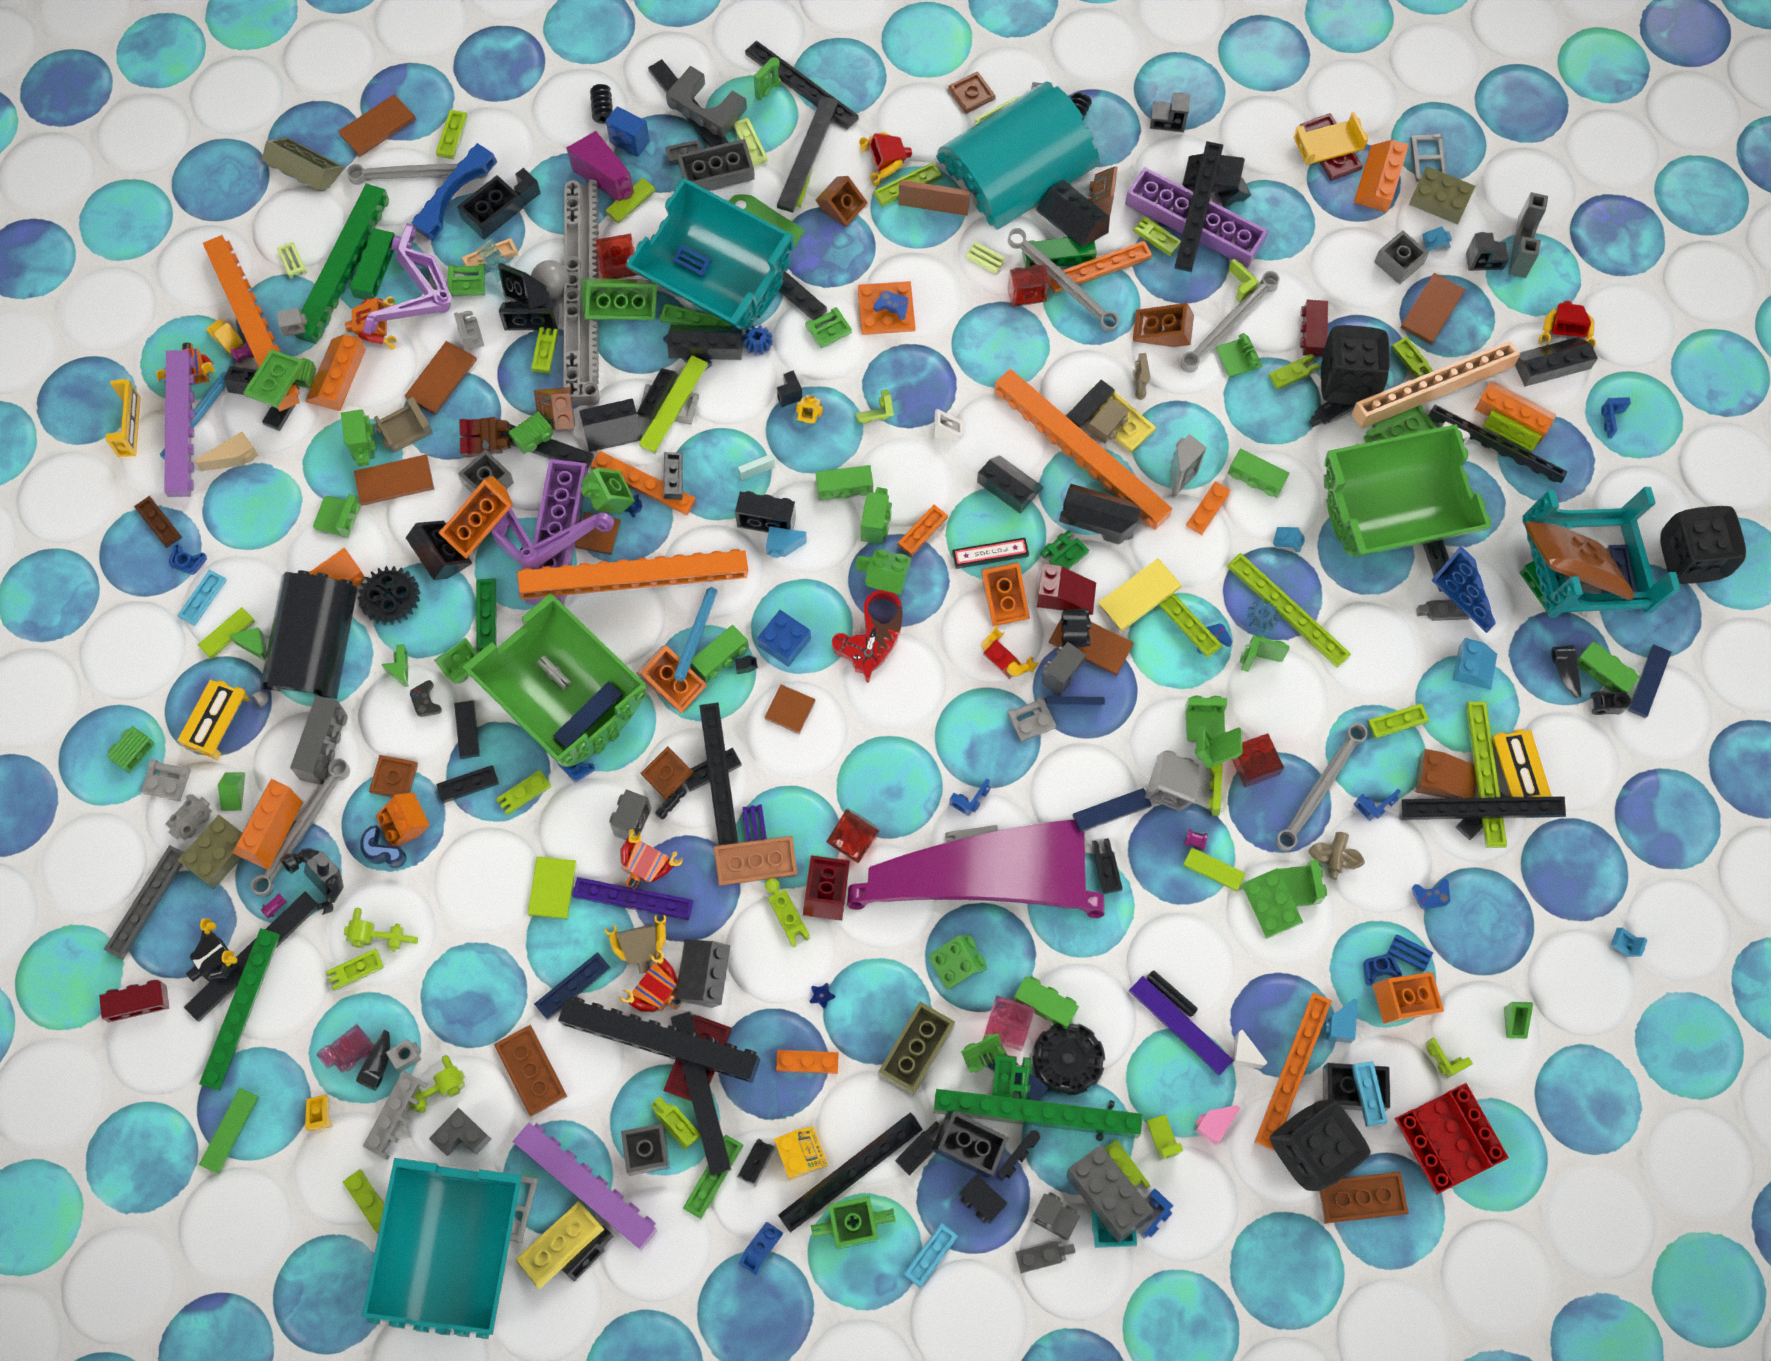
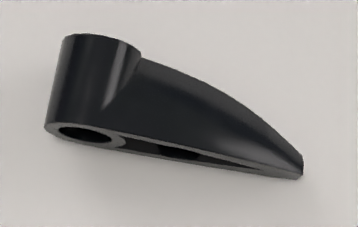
M1574 646L1552 647V661L1556 664L1563 683L1575 698H1581L1580 678Z
M384 1029L356 1078L357 1083L374 1091L378 1089L382 1082L389 1059L386 1052L390 1050V1034L387 1030Z

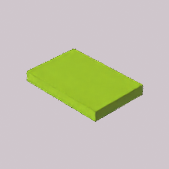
M536 857L528 916L568 920L577 864L576 860Z

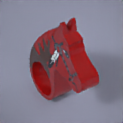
M884 590L872 592L864 603L866 634L849 637L844 633H837L832 638L833 652L849 660L855 668V672L863 673L867 683L870 681L872 672L885 662L899 639L903 617L902 604L899 597L895 593ZM879 599L889 600L896 606L897 614L889 623L880 624L868 612L871 603Z

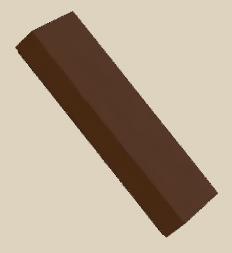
M150 496L134 506L166 548L182 538Z

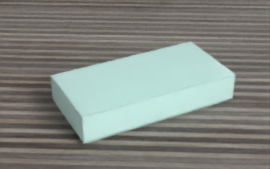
M769 454L739 466L738 471L741 481L775 468L773 455Z

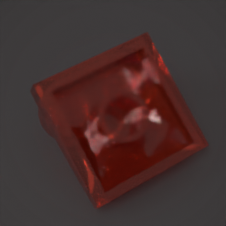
M846 809L826 842L859 864L872 843L878 838L880 829L860 814Z

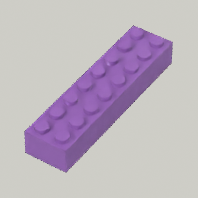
M1144 167L1128 190L1125 204L1183 234L1193 192ZM1210 201L1199 243L1231 260L1235 259L1248 268L1265 243L1268 230Z
M549 459L533 545L580 522L584 496L580 490L584 487L581 480L589 474L586 463ZM575 542L544 562L538 569L545 566L557 568L561 565L572 566ZM566 595L554 596L564 605ZM545 597L524 600L526 604L537 605Z

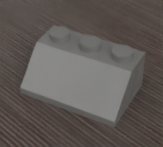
M1190 434L1185 439L1181 438L1177 442V449L1173 453L1174 458L1171 461L1170 478L1172 495L1174 497L1198 474L1207 448Z

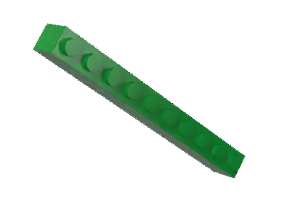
M365 184L301 310V314H305L307 324L305 325L306 332L295 334L296 338L317 344L318 340L322 338L324 328L330 322L331 314L337 308L339 298L345 292L346 284L352 278L355 266L360 262L362 251L366 249L368 236L372 234L377 222L382 218L384 208L389 204V197L385 189Z
M936 1089L933 1110L935 1114L946 1115L947 1112L954 1110L969 1118L1131 1138L1140 1137L1143 1116L1141 1113Z

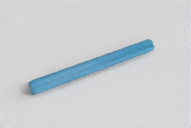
M222 372L195 407V419L192 420L193 427L198 424L226 387L224 377L227 372ZM164 448V449L162 450V452L160 453L161 458L164 459V460H165V448Z
M709 587L706 590L675 671L674 679L680 682L686 678L717 596L718 590L714 587Z

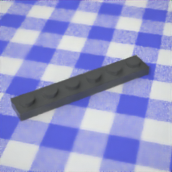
M171 845L168 846L103 950L124 960L182 867L178 859L183 855V851Z

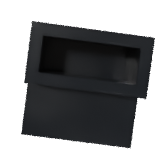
M523 167L515 173L518 184L514 186V190L521 196L523 206H525L540 195L541 192L538 181Z
M1242 177L1239 189L1218 192L1222 203L1230 206L1236 200L1244 202L1252 196Z
M794 370L783 374L784 385L777 387V398L781 407L801 401L803 398L802 388Z

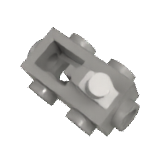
M193 794L187 795L183 805L165 823L170 828L168 833L178 840L181 837L184 841L186 838L194 836L196 828L201 823L209 820L210 813L212 812L209 808L211 804L203 797L198 799Z

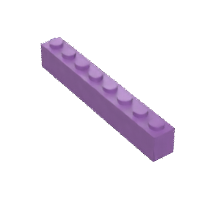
M189 350L166 351L164 492L167 497H191V491H194V480L191 479V473H194V462H191V455H194V444H191V438L195 436L194 427L192 426V420L195 419V412L192 409V403L195 402L194 391L192 392V385H195V376L192 374V368H195V358L191 356Z
M529 1122L512 1142L642 1251L658 1231L654 1227L656 1223L647 1215L645 1218L639 1215L640 1209L632 1202L627 1205L622 1200L624 1196L619 1191L608 1189L606 1186L609 1183L601 1176L595 1178L591 1174L593 1170L584 1162L581 1165L575 1161L577 1156L567 1149L564 1152L559 1147L561 1143L553 1136L550 1139L545 1136L544 1132L546 1130L538 1123L533 1126Z

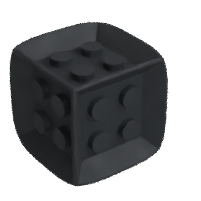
M1339 325L1331 329L1323 350L1321 363V392L1325 401L1342 405H1356V402L1384 391L1390 368L1389 338L1385 330L1354 325Z
M1708 506L1683 510L1673 515L1661 530L1660 542L1668 573L1676 572L1679 584L1710 582L1732 575L1746 558V545L1740 522L1735 510L1731 506Z
M1320 1100L1304 1108L1282 1124L1269 1137L1275 1152L1297 1183L1307 1191H1321L1332 1186L1363 1163L1371 1153L1366 1140L1352 1119L1334 1100Z

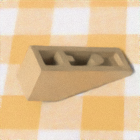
M242 431L194 461L201 471L241 466L253 461L259 455Z

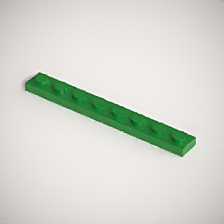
M260 928L199 1085L218 1091L221 1090L280 939V934Z

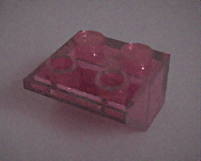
M996 995L983 1038L989 1034L995 1035L998 1033L1002 1045L1022 1051L1035 1008Z

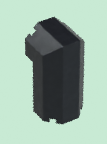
M1070 483L1059 522L1102 534L1105 541L1119 545L1124 540H1129L1133 537L1141 509L1132 501Z

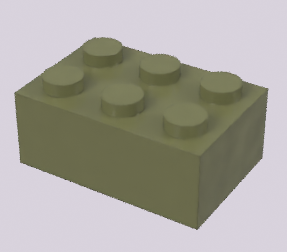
M1426 166L1409 205L1458 225L1476 186Z
M218 814L178 861L212 889H215L241 860V857L233 854L232 851L242 832Z

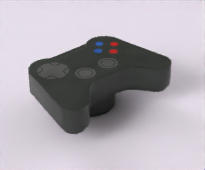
M427 680L410 690V697L415 712L419 717L440 714L442 712L441 706L431 701L430 691L434 687L431 680Z

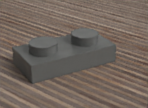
M699 140L665 147L669 165L678 164L677 155L701 149Z

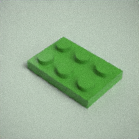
M271 349L243 392L245 397L278 408L305 366L304 361Z
M1278 868L1242 883V887L1266 939L1303 923Z

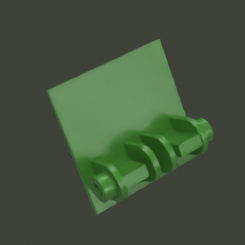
M1245 333L1240 334L1238 340L1216 346V350L1229 377L1263 367L1249 336Z
M998 1033L995 1035L989 1034L976 1044H968L961 1051L970 1073H976L984 1069L980 1058H982L986 1068L988 1067L984 1059L986 1055L991 1065H993L990 1053L995 1062L996 1054L1007 1055Z

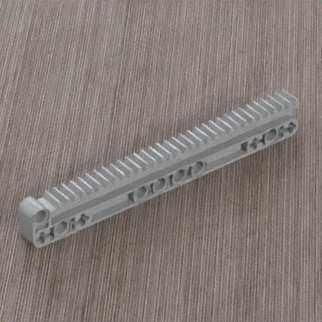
M592 179L589 180V184H579L577 181L571 180L564 187V267L568 270L571 283L575 282V284L568 282L564 284L563 387H571V392L572 389L575 390L572 394L573 406L594 405L600 401L597 386L599 384V319L584 318L580 297L581 278L598 279L599 190L597 181Z

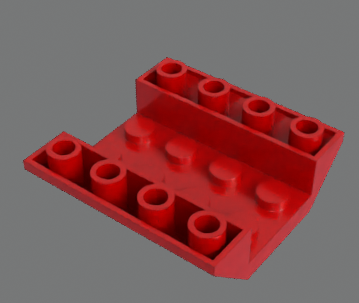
M1467 1083L1394 1118L1436 1195L1509 1159Z

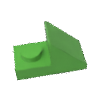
M404 644L396 645V652L393 654L395 663L382 664V667L404 687H409L408 650Z

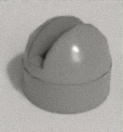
M258 691L251 695L254 702L260 708L266 705L269 700L268 694L264 691Z

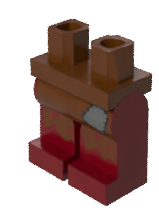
M496 417L470 420L459 419L460 436H462L460 438L461 455L475 457L479 456L484 450H487L490 454L503 453L502 450L511 448L510 439L508 437L502 438V432L510 431V422L507 420H499Z

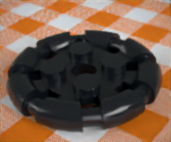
M1056 1023L1051 1025L1050 1029L1046 1032L1043 1031L1035 1041L1033 1047L1035 1052L1034 1056H1032L1034 1071L1043 1080L1042 1083L1053 1092L1058 1094L1063 1092L1068 1093V1095L1084 1093L1088 1091L1087 1088L1091 1085L1095 1086L1104 1072L1103 1061L1106 1060L1104 1047L1101 1041H1098L1094 1036L1095 1033L1088 1027L1079 1023L1077 1025L1069 1024L1067 1030H1065L1063 1025ZM1068 1033H1076V1038H1068ZM1054 1035L1059 1038L1055 1043L1051 1040ZM1088 1040L1092 1046L1087 1048L1084 1044L1085 1041ZM1044 1050L1049 1051L1048 1058L1042 1057ZM1065 1053H1072L1075 1057L1074 1062H1065L1063 1055ZM1089 1058L1095 1059V1066L1089 1065ZM1049 1067L1054 1072L1051 1076L1045 1071ZM1085 1073L1087 1079L1082 1082L1079 1076ZM1062 1078L1065 1080L1070 1079L1069 1085L1061 1084Z

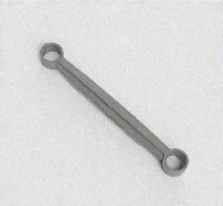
M352 164L347 169V176L350 182L355 185L362 184L366 179L448 176L457 168L458 164L407 165L364 169L360 164ZM355 171L362 172L361 176L357 178L351 177V174Z
M1014 228L1010 231L1008 236L1010 247L1014 249L1020 248L1060 287L1100 320L1099 324L1103 331L1112 332L1116 329L1119 323L1116 313L1111 311L1105 312L1067 274L1026 240L1024 230ZM1013 234H1020L1023 237V242L1014 243L1011 240V236ZM1105 317H1112L1115 320V326H1106L1103 323V319Z
M1274 271L1265 272L1262 275L1260 285L1243 299L1193 352L1189 351L1183 354L1180 364L1181 368L1188 373L1196 371L1200 359L1254 307L1266 292H1272L1277 289L1280 281L1279 275ZM1271 278L1275 280L1276 283L1270 285L1267 284L1264 281V279ZM1190 358L1195 360L1196 364L1189 366L1184 360Z
M1354 723L1346 731V741L1313 786L1288 829L1281 831L1276 837L1275 843L1278 849L1287 852L1292 850L1297 844L1296 835L1331 787L1355 746L1361 744L1366 739L1368 732L1364 725ZM1350 730H1360L1363 738L1360 740L1354 739L1350 734ZM1280 836H1290L1293 840V845L1290 847L1282 845Z
M337 758L330 762L328 766L329 776L285 838L270 869H266L263 875H258L252 880L251 889L257 896L267 897L273 892L274 884L272 881L283 867L280 858L287 853L292 854L338 781L344 780L349 776L350 767L345 760ZM338 764H344L346 767L345 771L340 775H334V767ZM262 880H267L269 882L268 888L264 892H258L256 890L257 884Z

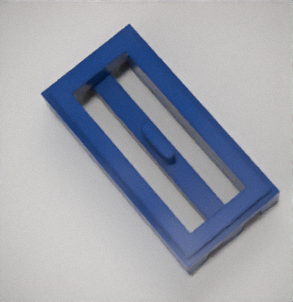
M680 245L673 258V261L703 277L706 275V270L708 271L709 264L712 263L710 259L683 245ZM682 250L705 261V264H702L688 257L687 255L681 253ZM679 256L701 267V271L679 260Z
M1396 934L1387 953L1425 971L1434 952ZM1394 947L1423 961V964L1394 950Z

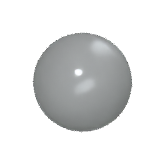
M554 260L540 262L531 272L533 278L546 285L549 291V301L562 298L564 296V284L567 282L571 284L568 270H566L563 264Z

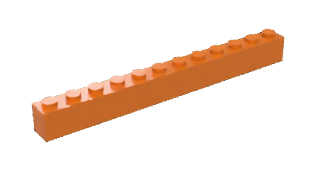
M223 235L203 242V246L257 365L260 367L271 349L278 352L281 351L277 344H273L276 340L272 332L267 331L269 325L265 317L261 318L263 312L259 304L255 305L257 299L253 291L249 292L251 286L247 278L243 279V276L246 275L242 267L237 266L240 262L236 254L231 253L234 249L230 241H225ZM296 384L292 385L278 407L279 411L300 403L298 399L300 392Z
M1011 368L995 382L994 391L999 398L1006 400L1009 406L1021 413L1026 421H1030L1038 432L1044 433L1052 444L1059 446L1066 456L1074 459L1075 463L1080 468H1084L1091 478L1097 479L1106 491L1112 492L1116 497L1132 501L1141 509L1139 517L1143 519V522L1148 527L1156 530L1170 517L1173 509Z
M732 549L729 552L713 551L709 554L697 552L687 556L677 554L673 557L657 556L654 559L638 558L633 561L621 559L611 563L601 561L598 564L581 563L578 566L561 565L557 568L549 566L535 570L525 568L517 571V580L521 600L543 598L550 593L553 596L743 579L747 578L749 570L746 551Z

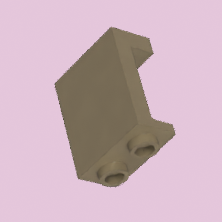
M414 397L407 399L408 406L380 420L378 416L374 417L376 421L374 427L377 433L383 434L384 438H382L385 447H390L393 453L433 434Z

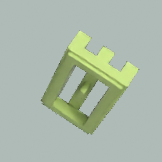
M294 242L277 247V251L290 279L293 278V275L299 276L301 272L303 274L307 273ZM290 247H292L300 268L296 267V264L289 251ZM282 250L286 251L294 270L290 271Z
M974 242L973 247L966 253L967 259L995 274L1005 262V257L977 242Z

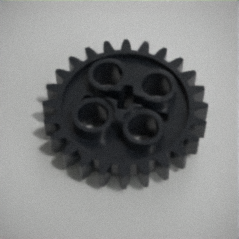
M385 566L384 571L378 568L377 574L371 571V578L365 576L367 583H361L363 589L358 590L361 596L357 597V599L361 602L359 606L363 609L364 615H368L369 620L374 618L376 624L381 620L383 625H386L387 621H389L393 625L394 620H397L400 624L402 617L407 620V613L414 614L412 608H418L415 602L420 601L417 595L421 594V592L417 589L419 585L415 582V577L411 576L409 571L404 573L402 567L397 571L395 566L389 570ZM392 581L390 585H385L386 582ZM376 587H381L388 595L386 596L382 590ZM406 591L405 595L399 596L401 592ZM375 595H380L379 598L372 600ZM394 605L391 610H386L387 607Z

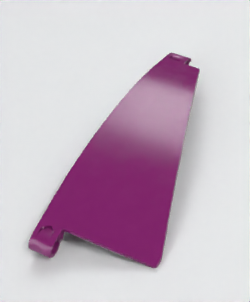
M1074 819L1009 828L918 850L870 866L868 868L867 883H857L848 886L847 906L854 910L863 909L872 902L980 900L1079 909L1086 912L1090 918H1101L1105 915L1104 895L1099 892L1086 890L1084 832H1079Z

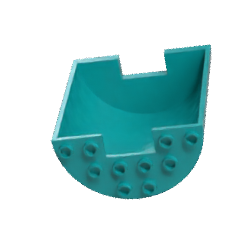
M1048 81L1034 87L938 149L936 155L939 163L946 166L950 176H954L957 181L959 179L965 181L967 189L970 192L973 191L976 195L977 210L986 216L988 224L994 226L996 230H999L1038 205L1050 187L1063 180L1071 184L1100 165L1098 149H1094L1093 135L1089 127L1085 128L1082 114L1063 90L1058 86L1053 87L1052 83Z
M683 178L676 185L673 195L666 200L665 209L668 216L665 220L661 221L658 231L652 235L650 240L645 236L638 243L633 256L631 255L628 258L626 267L738 329L748 328L753 325L756 317L760 318L765 313L783 283V272L788 271L791 262L789 254L794 246L793 235ZM680 245L712 261L704 277L673 261ZM682 250L681 253L687 255L688 257L702 264H705V261ZM679 256V260L701 271V267Z
M394 1158L362 1317L367 1318V1323L380 1325V1321L389 1322L388 1326L405 1329V1325L414 1326L413 1330L429 1333V1329H435V1333L450 1336L451 1332H454V1335L460 1337H469L470 1334H476V1338L489 1339V1335H493L522 1175L481 1169L478 1172L442 1167L437 1163Z

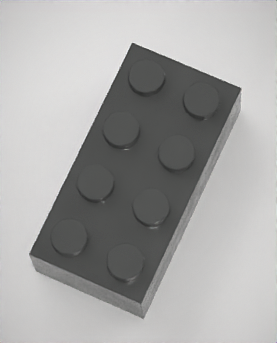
M745 139L677 155L682 179L685 178L708 191L755 180L754 167Z
M315 696L290 766V769L301 781L322 785L323 781L328 777V766L334 760L336 744H339L341 740L340 732L348 719L347 713L337 700Z
M1101 1145L1068 1168L1067 1179L1118 1243L1152 1219L1154 1213L1152 1207Z

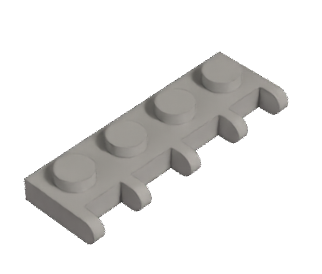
M402 1071L363 1147L388 1160L390 1155L385 1153L390 1141L398 1142L399 1138L394 1136L400 1122L408 1123L409 1119L404 1117L411 1102L416 1105L419 1103V1100L415 1099L414 1096L420 1086L427 1088L428 1083L406 1071Z

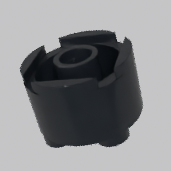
M1062 609L1061 631L1062 636H1064L1062 637V646L1064 647L1067 642L1075 647L1090 646L1089 630L1091 629V620L1089 618V609Z

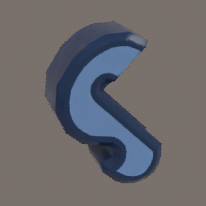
M377 825L370 826L364 831L360 840V849L368 861L373 864L386 862L391 868H399L404 865L406 855L401 847L378 845L380 829Z

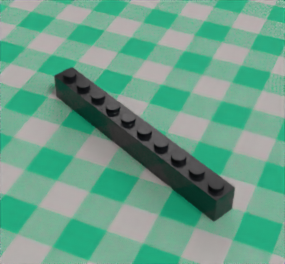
M566 997L558 1021L563 1026L753 1083L760 1058L756 1055L757 1052L745 1049L741 1051L737 1049L736 1045L730 1043L725 1045L718 1044V1040L706 1037L705 1040L699 1038L698 1034L687 1031L685 1034L679 1032L680 1029L674 1026L662 1027L660 1026L661 1023L654 1020L642 1021L640 1016L634 1014L626 1016L622 1014V1011L611 1008L609 1011L603 1009L604 1006L592 1002V1005L586 1004L585 1000L573 997V999Z

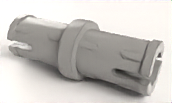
M547 656L541 657L546 664L539 659L537 665L548 674L547 677L550 680L553 679L563 691L566 690L568 687L563 681L568 686L572 684V681Z

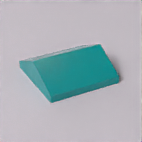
M1091 1209L1095 1248L1137 1246L1136 1231L1118 1243Z

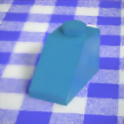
M769 527L766 543L767 555L774 558L788 556L807 543V532Z
M1358 999L1351 1000L1325 1022L1324 1033L1327 1034V1040L1352 1043L1355 1040Z

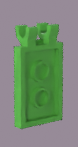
M1419 405L1373 424V428L1367 430V435L1363 439L1368 443L1376 437L1378 440L1436 429L1437 427L1423 407Z

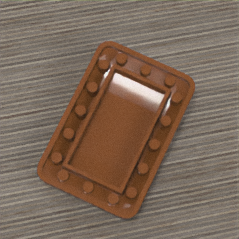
M1527 521L1524 524L1544 561L1551 569L1569 577L1578 576L1582 582L1629 600L1634 598L1635 595L1609 551L1601 543L1554 524Z

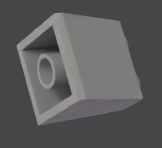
M1166 750L1157 755L1145 798L1182 811L1194 803L1200 765L1194 763V760L1177 756L1173 751Z

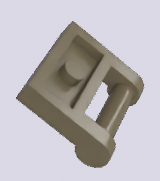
M1139 353L1138 359L1135 361V370L1132 372L1133 380H1136L1138 388L1135 396L1139 400L1146 397V386L1150 382V371L1146 353Z

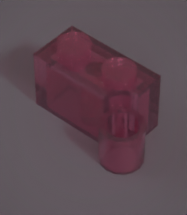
M356 1024L331 1045L323 1047L317 1053V1057L326 1068L336 1065L343 1073L353 1069L359 1059L368 1057L375 1044L364 1030Z

